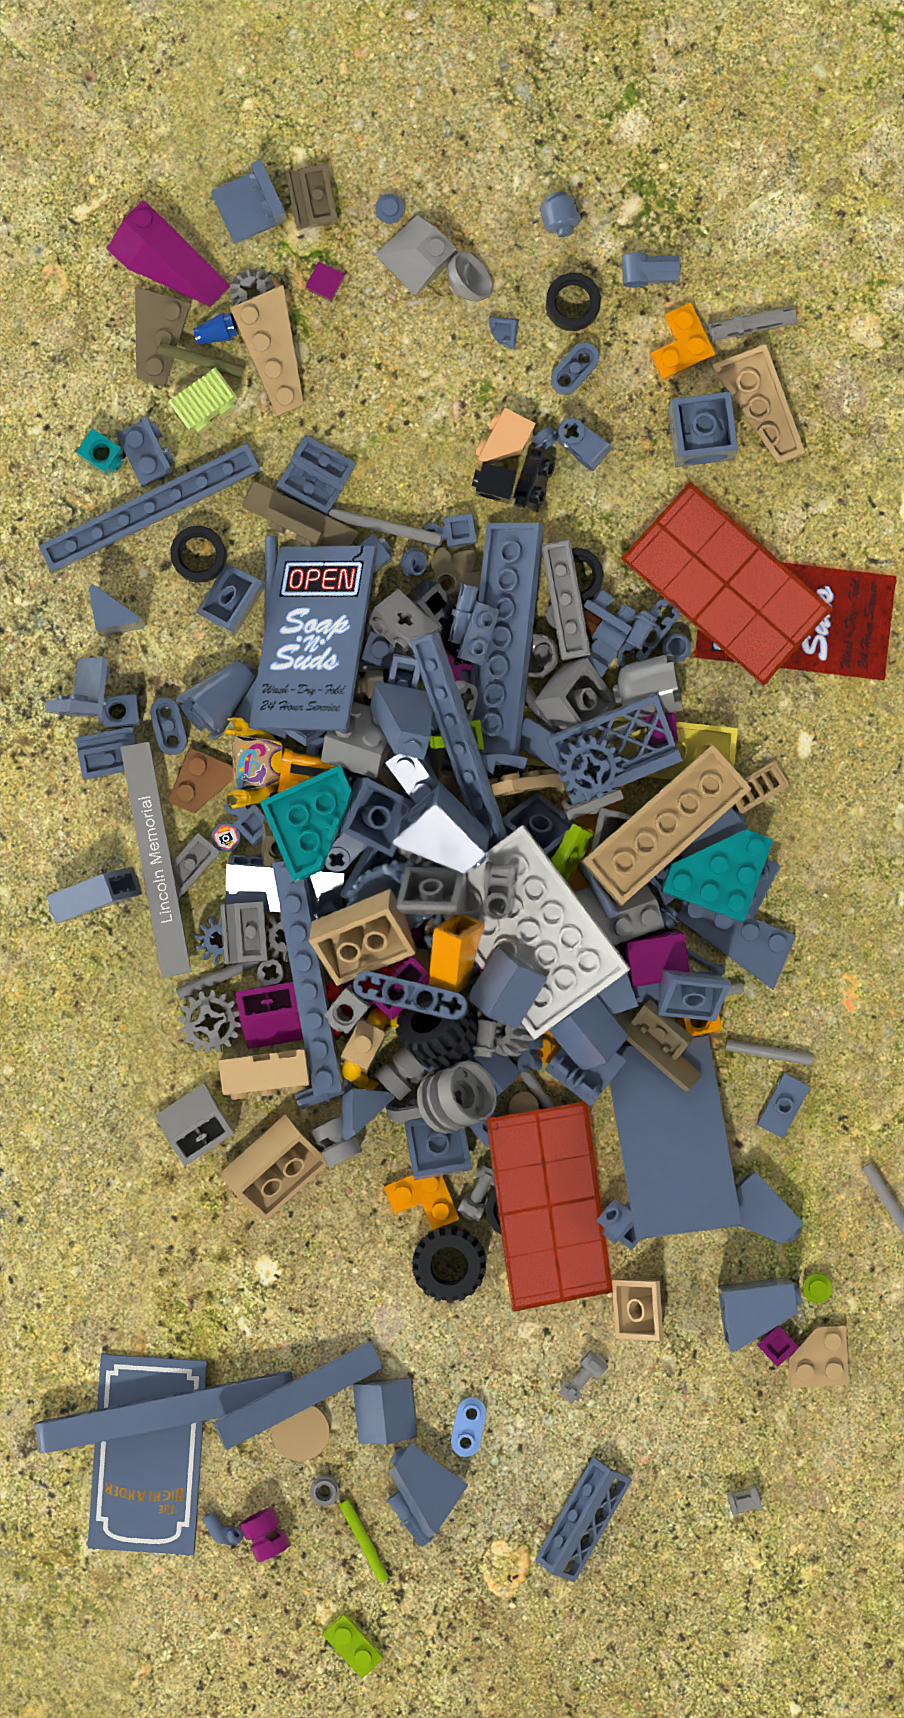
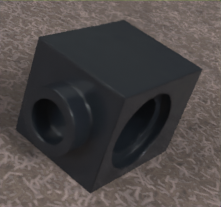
M483 463L481 471L475 470L472 487H476V496L509 504L517 471Z

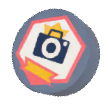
M221 823L212 831L211 840L214 847L219 851L231 852L239 846L241 834L233 824Z

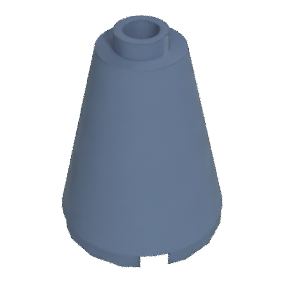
M235 661L180 693L175 700L176 702L183 703L179 708L187 719L199 731L206 728L211 732L207 737L216 741L230 723L227 718H233L236 710L254 683L256 672L247 662L243 661L240 663Z

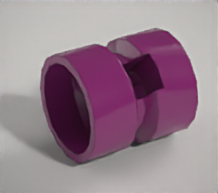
M273 1507L263 1509L239 1524L245 1539L252 1541L250 1549L257 1563L266 1561L291 1546L285 1530L278 1528L280 1520Z

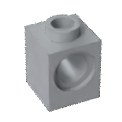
M350 983L324 1016L329 1019L328 1023L332 1028L348 1034L373 1001L360 997L355 992L353 984ZM347 1004L351 1006L354 1015L352 1017L344 1015L341 1011V1005Z

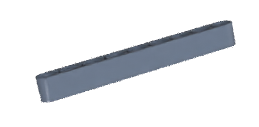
M284 1371L34 1423L39 1453H49L221 1418L293 1381L292 1371Z

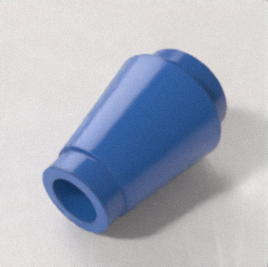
M223 312L199 325V327L193 328L199 345L233 340L234 336L239 335L232 313L225 315Z

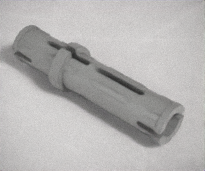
M792 305L748 316L734 315L733 319L708 323L709 337L711 342L737 337V339L744 338V335L753 332L797 324V314Z

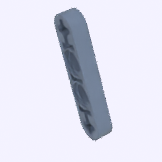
M368 971L359 973L354 980L353 987L355 992L364 999L450 1020H459L468 1011L467 1000L456 992ZM368 977H371L372 983L382 986V980H387L382 988L383 997L379 998L380 991L369 989L368 993H364V988L360 986L361 981L366 982ZM394 984L402 985L405 990L403 998L398 1001L391 1000L388 995L389 988ZM422 991H429L433 995V1003L427 1008H422L417 1003V997ZM439 994H444L442 1000L446 1002H453L454 998H458V1003L462 1005L461 1011L456 1010L453 1015L450 1014L451 1010L444 1006H440V1012L435 1011L439 1004Z

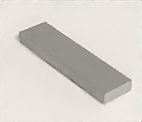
M571 540L543 544L541 548L561 658L564 661L591 655Z

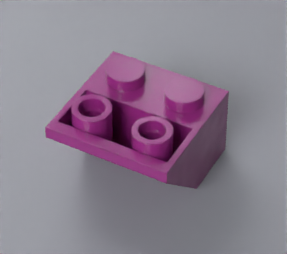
M293 982L236 992L239 1016L247 1049L304 1040Z

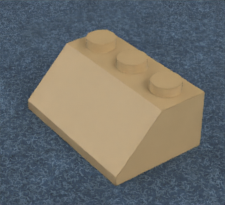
M391 889L312 921L309 942L337 986L355 979L359 973L364 971L372 972L416 954L406 916L397 910V899Z
M285 1114L220 1174L233 1193L266 1221L323 1170L327 1164L318 1147Z

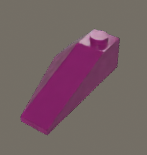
M144 200L122 221L107 247V251L128 270L152 279L160 285L163 284L176 290L180 294L210 308L230 288V285Z

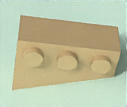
M305 1048L218 1060L223 1095H230L231 1100L248 1098V1092L259 1091L260 1096L277 1094V1089L287 1087L289 1092L306 1090V1085L311 1084Z

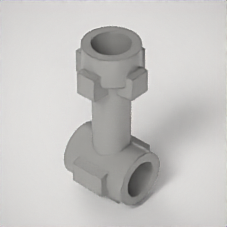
M485 1165L482 1166L481 1170L478 1169L475 1175L479 1180L471 1197L464 1195L457 1209L458 1212L462 1213L461 1216L471 1221L472 1219L479 1221L486 1206L481 1201L489 1185L495 1186L493 1169Z
M590 1350L579 1363L584 1368L571 1383L566 1380L563 1382L559 1394L571 1404L575 1400L578 1401L582 1397L579 1390L592 1375L598 1379L607 1370L606 1360L597 1352L594 1353Z

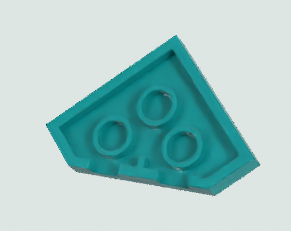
M341 765L260 801L294 883L323 870L354 793Z
M744 829L694 854L671 863L660 892L741 923L745 922L773 839Z

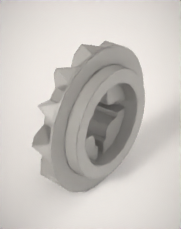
M251 269L237 274L230 285L232 304L236 306L247 301L248 293L244 289L252 288L255 282H257V291L261 294L274 289L275 285L271 277L261 270Z

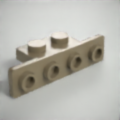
M256 481L252 483L242 504L243 508L269 520L268 527L282 534L288 529L296 533L295 540L309 547L312 542L320 546H352L357 536L356 530Z
M651 1000L642 1007L636 1016L630 1010L613 1015L629 1035L626 1040L684 1091L688 1092L702 1077V1073L681 1056L694 1040V1037L671 1017L659 1016L658 1006Z

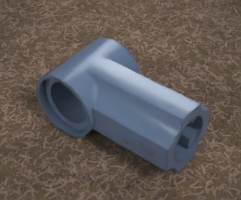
M637 252L622 255L623 286L636 288L647 286L649 283L679 282V255L648 256L646 253Z

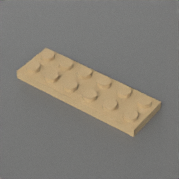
M711 745L581 862L621 906L752 788L717 748Z

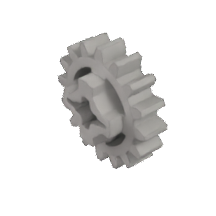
M211 990L210 996L206 997L204 991L199 992V1000L190 997L189 1001L192 1005L190 1007L182 1006L181 1009L186 1012V1016L179 1017L178 1021L184 1022L185 1027L179 1031L180 1033H188L189 1036L185 1039V1043L194 1041V1050L197 1051L201 1046H204L205 1054H209L211 1047H215V1050L219 1053L222 1052L221 1044L224 1043L227 1047H231L232 1043L229 1038H238L240 1036L234 1031L235 1027L242 1026L241 1022L236 1021L239 1011H233L232 1009L236 1004L235 1000L229 1003L226 1002L227 994L223 993L220 998H217L216 990ZM211 1002L220 1004L225 1008L226 1012L219 1013L214 1010ZM200 1006L201 1013L197 1021L191 1022L193 1012ZM209 1013L212 1018L223 1017V1020L214 1024V1030H211L210 1026L198 1027V1024L207 1020V1014ZM230 1021L227 1033L221 1038L220 1030L223 1024ZM202 1031L207 1034L210 1042L200 1039L194 1032Z

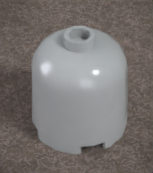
M673 654L625 665L618 674V685L613 686L615 702H622V705L625 706L656 693L664 713L683 711L678 675H675ZM653 703L642 707L638 717L655 715L656 710Z

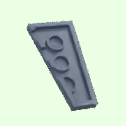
M686 901L682 902L676 917L679 921L774 990L796 937L795 935L750 916H746L745 922L741 923Z

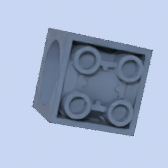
M731 392L671 400L667 411L675 468L734 459L738 451Z

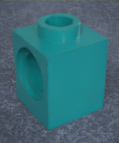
M93 428L76 451L81 459L106 476H109L112 471L116 473L124 462L122 457L124 451L122 448ZM100 448L110 449V455L106 460L99 461L95 458L96 452Z

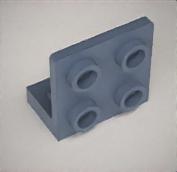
M261 159L251 163V173L211 191L227 230L235 244L287 221L285 211Z
M92 657L78 659L74 694H70V696L57 695V700L46 701L45 712L72 717L102 716V711L106 706L105 683L110 673L108 658Z

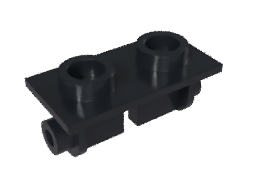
M532 449L531 453H527L521 473L530 476L529 481L519 479L513 496L515 499L514 505L522 508L527 506L536 513H538L539 506L545 500V488L549 477L552 476L555 469V458L546 450L542 449L541 452Z

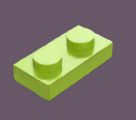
M574 823L564 834L562 843L555 855L550 858V861L567 884L594 837L592 832Z
M345 1612L322 1634L361 1679L384 1659L382 1653Z

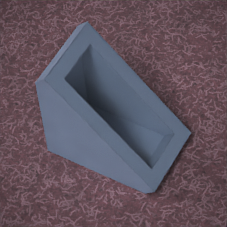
M351 1089L343 1095L342 1137L347 1141L357 1134L395 1096L391 1092Z

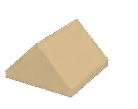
M657 1277L612 1280L615 1339L664 1341L659 1279Z

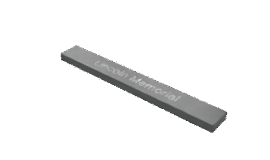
M144 742L122 746L120 748L161 975L164 978L191 973L192 969L151 743Z

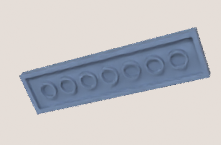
M487 523L478 602L499 609L500 612L483 664L481 666L471 662L472 671H470L469 683L474 685L478 692L472 720H480L486 755L507 754L519 756L544 525L540 523Z

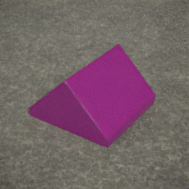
M676 928L650 932L619 943L623 958L630 967L628 974L632 987L661 983L663 970L690 972L685 933Z

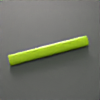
M349 1498L341 1501L338 1504L378 1582L381 1583L387 1580L389 1575Z

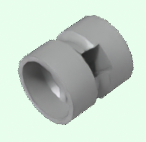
M404 1046L392 1056V1063H385L374 1073L378 1080L399 1101L412 1090V1083H419L429 1073Z
M342 1115L311 1130L317 1145L324 1147L322 1155L328 1168L362 1152L356 1136H352L347 1141L342 1137Z

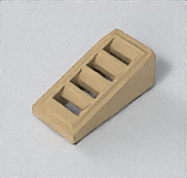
M775 761L744 778L747 784L749 782L753 784L760 797L755 799L751 791H749L746 796L750 803L745 805L741 798L733 806L743 814L790 786ZM772 771L779 786H773L766 772ZM762 777L769 789L767 793H764L756 778Z

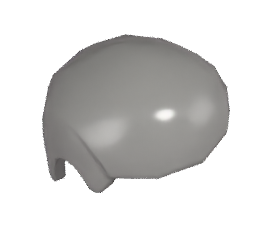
M532 633L528 676L542 677L555 669L559 658L558 648L550 636Z

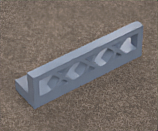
M592 1457L535 1561L551 1574L575 1583L633 1479L611 1469L601 1460ZM614 1480H620L615 1490L609 1493ZM603 1507L604 1510L602 1511L601 1515L595 1518L594 1515L596 1514L597 1510ZM589 1532L586 1542L580 1544L583 1535ZM575 1558L569 1572L565 1571L564 1569L568 1562Z

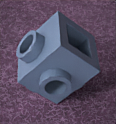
M615 1198L596 1221L605 1228L602 1234L611 1242L616 1244L619 1240L632 1250L640 1240H635L630 1204L628 1201L623 1205Z

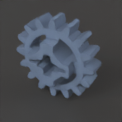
M591 734L586 742L579 736L576 746L571 742L567 743L570 751L568 753L561 751L560 755L565 761L557 763V767L564 770V772L558 775L561 781L568 780L564 785L566 790L569 791L574 788L573 794L577 798L583 792L586 800H590L593 793L601 799L602 790L604 789L611 793V782L618 784L620 782L615 773L623 772V768L616 765L622 758L619 754H613L616 750L614 745L610 744L606 747L607 740L601 737L596 742V738ZM590 749L599 750L605 755L600 754L596 756L592 754ZM579 754L576 763L572 764L574 758ZM587 757L594 764V766H592L593 778L586 771V769L588 768ZM608 771L604 779L601 781L604 772ZM584 779L589 782L590 786L581 785L575 780Z

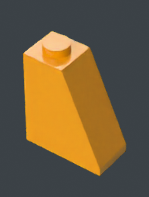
M454 915L435 928L429 984L456 993L467 987L485 923L467 915Z

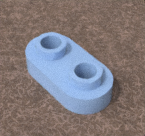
M466 1397L457 1407L451 1436V1446L454 1452L462 1457L474 1455L480 1447L486 1418V1407L477 1397ZM469 1408H474L477 1411V1415L474 1418H469L466 1415V1411ZM468 1437L471 1440V1444L468 1447H463L460 1444V1440Z

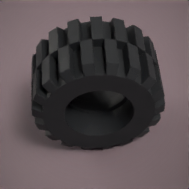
M422 991L417 997L418 1005L422 1008L429 1007L433 1003L432 993ZM439 994V1004L435 1011L440 1012V1006L449 1008L451 1010L450 1014L453 1015L456 1010L461 1011L462 1005L458 1003V998H454L453 1002H446L442 1000L444 994ZM469 1007L466 1015L459 1020H450L405 1008L401 1011L402 1016L397 1020L399 1026L396 1028V1034L399 1036L398 1039L420 1064L422 1063L428 1068L432 1066L434 1069L440 1068L442 1065L447 1067L451 1065L452 1061L460 1060L462 1058L461 1055L471 1049L469 1045L475 1042L476 1037L474 1034L478 1032L477 1018Z
M442 1226L439 1229L431 1230L425 1237L421 1238L414 1251L412 1271L419 1288L421 1287L424 1290V1294L428 1297L429 1295L434 1297L436 1301L444 1300L447 1303H453L455 1300H459V1302L465 1300V1297L473 1295L477 1287L481 1286L486 1272L485 1253L479 1240L466 1229H459L458 1226ZM454 1247L464 1254L467 1267L459 1279L445 1281L438 1278L433 1272L432 1259L441 1248Z

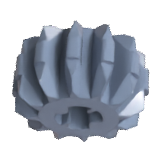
M211 916L208 918L211 925L210 928L204 923L199 925L200 929L206 932L205 935L195 934L194 938L204 940L203 944L196 946L197 951L207 949L202 958L207 960L214 954L213 964L218 965L220 955H222L224 960L223 947L213 945L212 938L216 939L214 934L217 932L222 935L221 916L219 925H217L215 918Z

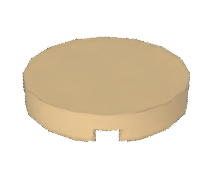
M312 1405L272 1426L271 1438L275 1448L284 1457L293 1461H307L317 1457L325 1449L330 1437L328 1419L316 1405Z

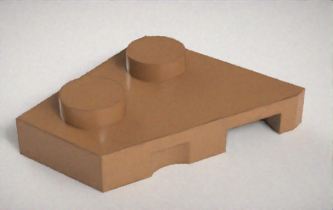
M190 748L167 802L196 813L233 780V766Z

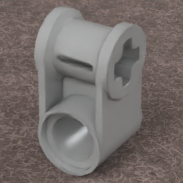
M486 862L483 907L485 914L490 919L501 920L507 918L514 910L518 878L517 864L512 863L511 866L493 865L492 862ZM495 875H506L507 877H495ZM495 898H501L506 903V909L503 914H497L492 909V903Z

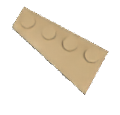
M281 285L230 308L277 417L304 405L284 286Z
M766 344L712 364L713 369L728 391L731 392L732 397L778 465L806 454Z

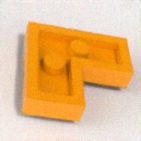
M691 302L664 315L675 341L650 353L662 381L715 357L716 354Z
M412 1174L384 1186L394 1214L422 1203L432 1230L460 1220L443 1175L414 1180Z

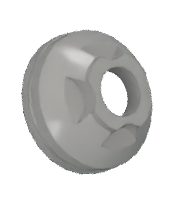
M460 251L451 258L448 264L447 278L449 280V288L455 295L470 301L480 302L492 294V278L485 265L476 256L466 251Z

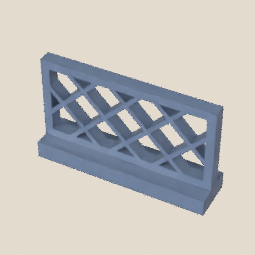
M656 693L546 737L556 765L562 762L561 758H564L558 752L555 743L567 738L575 741L574 745L576 746L578 744V737L573 735L579 733V736L584 738L586 731L593 727L603 730L600 738H606L608 733L621 738L613 754L620 755L626 741L640 745L635 756L627 758L620 755L622 761L616 763V765L621 766L623 772L615 773L620 782L619 784L611 782L610 787L612 789L682 761ZM653 703L656 713L651 723L638 718L642 707ZM620 716L630 719L624 734L610 729L614 719ZM658 720L660 721L662 727L656 725ZM635 722L649 727L642 741L629 736ZM654 729L665 734L667 743L657 747L647 744ZM594 749L592 754L597 756L599 750ZM590 760L588 761V768L586 769L588 773L590 772V770H592L593 763ZM558 768L559 773L564 772V770ZM608 771L604 772L601 781L604 779ZM584 779L575 780L581 785L590 786L589 782ZM574 788L569 791L566 790L573 805L586 800L583 792L577 798L573 794Z

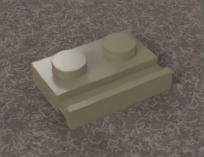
M326 163L300 168L292 172L285 171L297 231L308 227L314 228L338 223Z

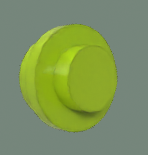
M811 1274L803 1282V1294L813 1303L825 1302L832 1293L831 1281L823 1274Z

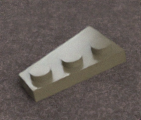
M135 286L136 377L140 381L165 388L175 358L158 354V346L160 342L176 347L179 346L191 304Z

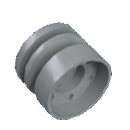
M464 1061L425 1077L417 1090V1104L420 1114L427 1125L436 1132L447 1134L486 1120L491 1116L496 1106V1089L487 1070L478 1063Z

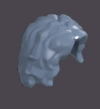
M393 860L390 865L383 864L382 866L374 867L372 871H366L364 875L359 876L355 880L351 889L348 890L347 898L350 901L347 903V907L391 889L398 900L405 868L421 866L412 860L407 861V863H398L397 860ZM405 914L409 929L413 927L418 928L425 919L434 915Z

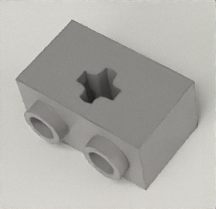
M399 589L374 607L369 622L374 631L385 637L399 654L415 657L410 639L437 632L440 628Z

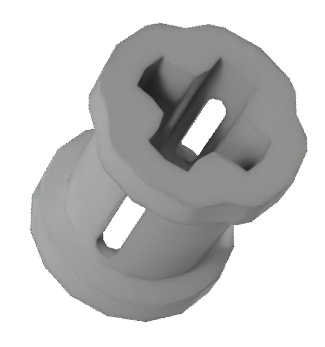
M270 959L263 961L257 970L259 980L268 986L281 983L285 977V968L278 960ZM276 965V972L279 974L278 978L266 979L267 972L264 971L265 967Z
M755 1484L750 1485V1489L740 1492H726L733 1518H737L740 1513L754 1509L762 1511V1505Z

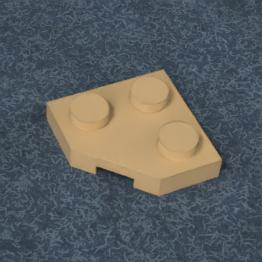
M845 1324L815 1326L809 1332L805 1340L788 1357L790 1388L849 1385L847 1331Z

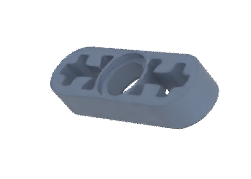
M665 599L659 600L649 614L658 619L661 614L658 608H666L669 605L673 608L671 614L674 617H666L660 625L665 627L663 631H661L658 625L656 628L652 627L656 632V640L652 643H644L643 648L647 649V652L644 654L642 650H639L635 656L637 661L647 659L679 617L680 612ZM626 642L617 654V663L621 669L626 665L624 663L625 657L622 654L624 652L629 654L635 648Z

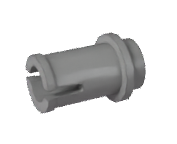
M479 1020L476 1046L472 1048L475 1050L474 1056L492 1058L493 1052H496L493 1046L497 1022Z

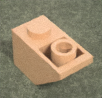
M504 408L501 415L496 413L489 426V429L493 430L489 439L483 438L475 454L479 456L478 465L482 466L483 463L493 464L522 455L535 430L536 423L507 408Z

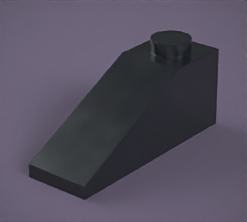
M422 580L406 596L440 627L439 634L446 650L460 664L470 665V661L457 658L458 652L456 650L459 649L460 644L448 641L454 615H451L452 609H456V606L438 582Z

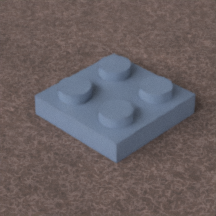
M423 1118L409 1120L404 1123L414 1180L472 1170L465 1128L443 1134L433 1130Z

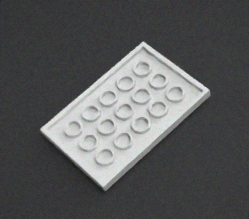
M522 825L486 852L487 857L476 869L471 867L465 872L468 898L464 915L485 923L475 957L482 970H484L494 951L499 946L548 977V980L522 1021V1024L535 1040L628 972L630 967L526 827ZM486 862H492L493 865L511 866L514 863L518 867L514 910L510 916L501 920L490 919L484 912V870ZM495 875V877H507L506 875ZM495 898L492 903V909L497 914H503L506 909V903L501 898ZM442 915L446 921L452 917L448 915Z

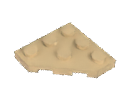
M556 769L541 771L542 775L539 774V770L522 773V778L519 777V773L501 776V782H498V778L489 780L495 799L564 786V783L559 779L558 775L560 773ZM460 792L456 799L462 805H465L462 793Z

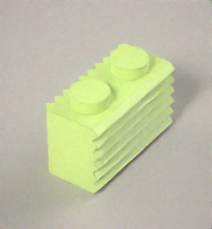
M215 367L168 402L192 434L194 431L201 433L212 424L211 419L219 413L221 416L230 413L236 407L234 403L238 399Z

